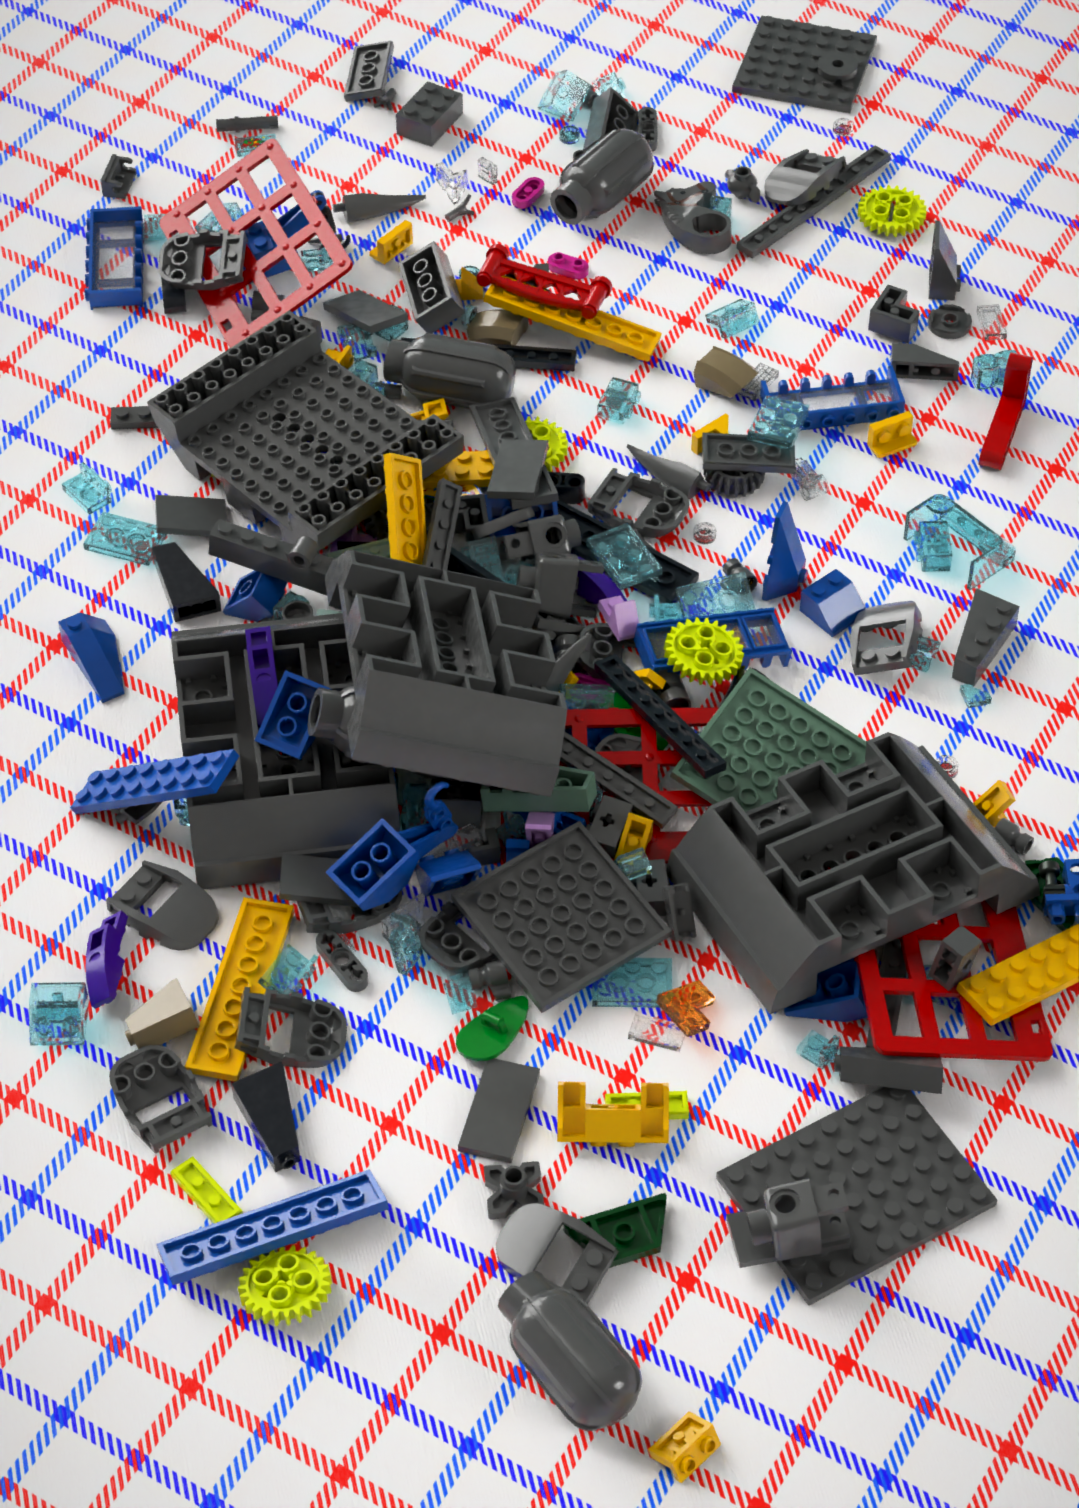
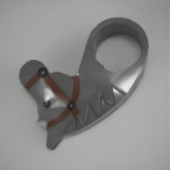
M703 181L688 188L675 189L672 187L666 192L654 191V196L657 198L654 199V203L661 208V215L666 227L679 243L692 251L702 254H717L729 248L732 243L731 220L726 214L710 209L716 205V186L714 183ZM704 231H719V233L711 235L701 234Z

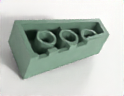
M559 766V773L551 797L536 796L531 793L482 785L480 792L483 811L589 812L597 795L595 772Z

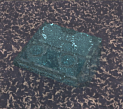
M85 982L31 983L29 999L30 1046L85 1044L89 1007Z

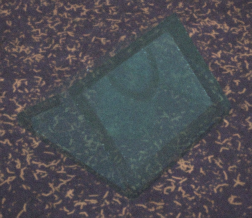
M568 69L556 71L537 108L574 122L591 85Z

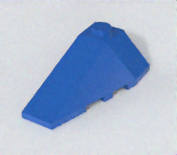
M783 501L775 516L771 538L773 545L767 560V564H770L768 575L764 576L762 600L764 601L797 592L800 584L805 583L808 576V570L805 569V554L789 504Z
M81 612L58 621L63 644L100 701L105 703L124 695L116 637L104 619Z

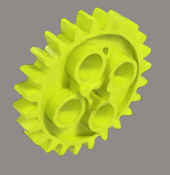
M887 185V189L879 186L878 191L872 188L871 193L865 192V197L861 196L860 202H858L857 216L860 217V222H864V227L870 226L871 232L878 230L877 235L885 232L886 237L890 233H893L894 237H897V233L905 236L906 231L913 234V229L919 230L920 225H924L927 205H924V200H920V195L914 196L913 190L906 192V187L899 190L897 185L894 189H891L890 185ZM895 200L896 202L893 211L892 221L889 222L892 201Z
M528 416L525 422L530 433H532L533 439L548 440L549 448L545 459V466L549 472H552V466L558 468L559 462H564V456H567L568 440L566 439V433H562V427L556 428V422L548 424L547 418L541 422L539 416L535 420H531V417Z
M696 617L694 623L686 619L685 625L678 622L677 628L671 627L670 633H667L663 650H665L664 657L668 658L667 665H674L673 672L681 671V678L689 676V682L698 679L699 685H702L703 681L707 680L708 684L712 686L713 680L722 684L723 678L729 681L731 675L736 676L743 661L744 653L742 650L744 646L739 644L740 637H733L734 630L726 631V624L719 627L717 620L711 624L708 618H705L704 622H700L699 618Z
M292 1245L289 1251H285L283 1246L279 1248V1252L275 1253L272 1250L268 1256L264 1254L258 1255L259 1261L250 1260L251 1268H243L244 1276L239 1277L240 1286H238L241 1305L245 1306L246 1313H253L254 1320L262 1317L264 1324L273 1319L275 1326H278L281 1320H285L287 1326H290L291 1319L294 1318L301 1323V1316L304 1314L311 1318V1310H322L320 1302L327 1303V1294L332 1292L331 1273L328 1264L324 1263V1258H317L316 1251L307 1254L306 1247L301 1248L298 1252L295 1245Z

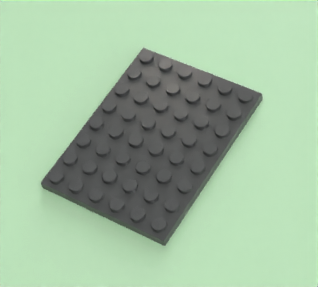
M882 1087L716 1172V1179L740 1212L764 1208L763 1193L770 1187L808 1178L811 1187L843 1182L849 1205V1211H845V1216L850 1231L851 1248L777 1261L808 1306L993 1208L997 1204V1198L911 1090ZM831 1193V1194L829 1195V1196H831V1195H837V1197L839 1196V1195L836 1194V1193Z

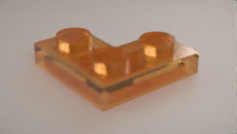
M700 980L658 994L656 1003L680 1030L689 1037L709 1029L711 1022L699 1009L713 1005L715 996Z

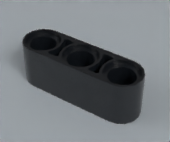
M161 277L164 313L187 312L185 289L173 287Z
M549 472L560 501L566 504H579L584 501L585 478L577 473Z

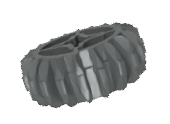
M703 470L705 481L711 484V490H717L718 494L725 493L726 497L729 495H734L735 498L738 495L745 497L747 492L753 494L755 489H760L765 479V472Z

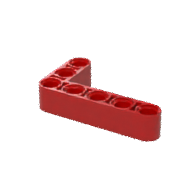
M1013 352L1009 354L1002 395L979 458V465L1002 470L1025 406L1033 357Z

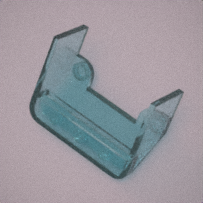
M935 494L909 510L906 514L903 537L906 541L938 520H941L983 552L982 555L971 561L967 584L969 590H972L1011 564L1015 559L1016 548L1013 544L946 495Z

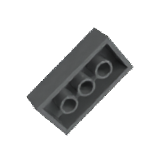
M435 241L398 263L414 319L426 333H433L465 313L448 256Z

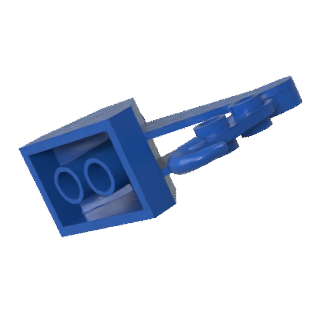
M440 782L435 784L425 795L424 816L429 823L397 832L381 818L326 871V874L362 911L390 902L409 883L419 859L454 836L457 832L458 826L452 821V814L442 800L434 799L441 789L449 787L448 783Z

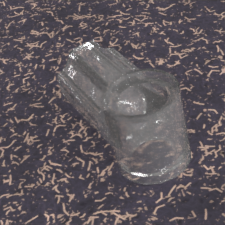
M802 458L795 459V474L791 475L799 485L802 498L808 501L828 494L829 486L823 474L817 475L807 460Z

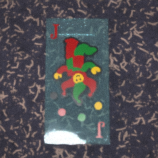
M268 134L234 138L237 157L246 156L268 139H276V135Z

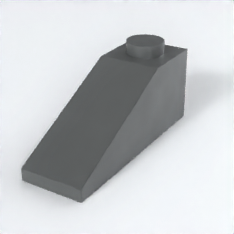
M892 343L890 366H893L897 378L957 381L959 361L916 344Z

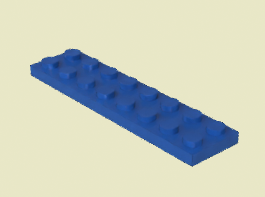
M234 749L219 750L212 753H201L194 756H183L175 759L95 771L88 777V782L84 788L75 796L76 800L70 808L77 815L216 794L238 760L239 755Z
M368 1169L168 1239L156 1245L171 1283L176 1285L235 1263H241L252 1257L269 1253L283 1246L297 1243L314 1235L323 1234L331 1229L348 1225L362 1218L376 1215L379 1212L388 1210L389 1206L371 1170Z

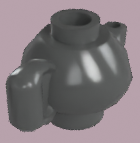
M740 166L735 170H726L727 186L732 194L739 199H745L748 196L754 203L760 200V189L757 187V179L751 173L750 168Z

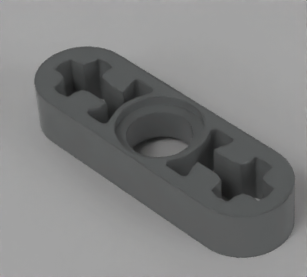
M644 107L639 110L638 133H642L645 136V140H650L648 144L652 152L657 149V111L651 107Z
M532 506L474 527L471 531L476 540L534 517L535 514Z
M332 930L320 932L316 936V949L320 956L348 990L352 992L364 990L368 986V972L336 932ZM326 941H327L329 944L332 943V945H333V951L331 950V947H330L327 943H325V944H323V943L326 942ZM339 957H346L349 959V962L339 965L335 963V960ZM351 970H352V972H353V975H354L357 979H355V978L352 979V977H351V972H350Z

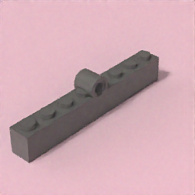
M221 519L217 521L210 532L209 555L327 596L324 577L333 558L319 554V546L312 538L306 536L299 537L293 545Z

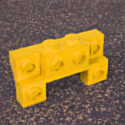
M558 1081L557 1142H591V1146L596 1147L607 1146V1142L618 1143V1146L633 1147L635 1143H669V1083H641V1104H585L586 1082Z

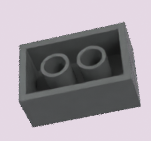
M427 81L396 114L397 135L432 147L463 114V94Z

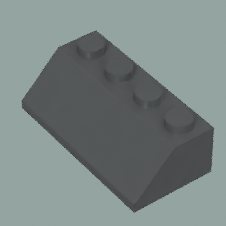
M612 87L593 100L583 150H587L602 136L615 129L623 128L636 131L639 112Z

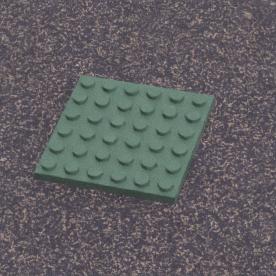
M749 667L699 734L727 762L726 770L705 779L682 757L672 770L670 777L711 804L734 797L742 809L747 812L777 799L778 777L823 760L835 775L865 763L866 741Z

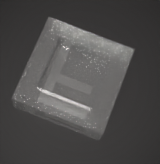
M484 157L477 160L478 177L491 185L498 182V165Z

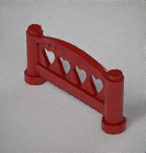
M501 244L490 246L486 253V260L476 276L477 283L482 287L494 284L508 292L534 302L581 311L582 316L588 320L597 315L604 299L610 295L613 288L612 282L604 276L595 277L589 285L509 260V251ZM513 274L517 281L510 280L509 278H503L501 276ZM532 280L535 281L538 287H532L529 284H523V282ZM552 286L557 289L559 294L552 293L551 291H545L543 289ZM577 294L579 300L565 297V295Z

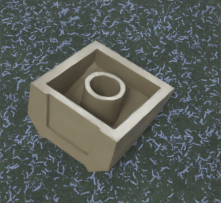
M486 310L476 313L466 330L469 341L516 346L522 335L529 328L527 317L515 315L508 310Z
M713 346L702 359L697 360L693 372L696 387L730 398L735 396L759 374L752 365L742 358L716 346Z

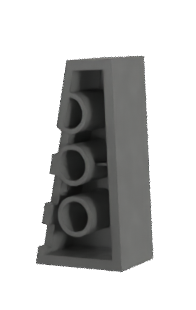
M976 588L955 656L952 673L953 679L971 687L976 685L1015 629L1020 606Z

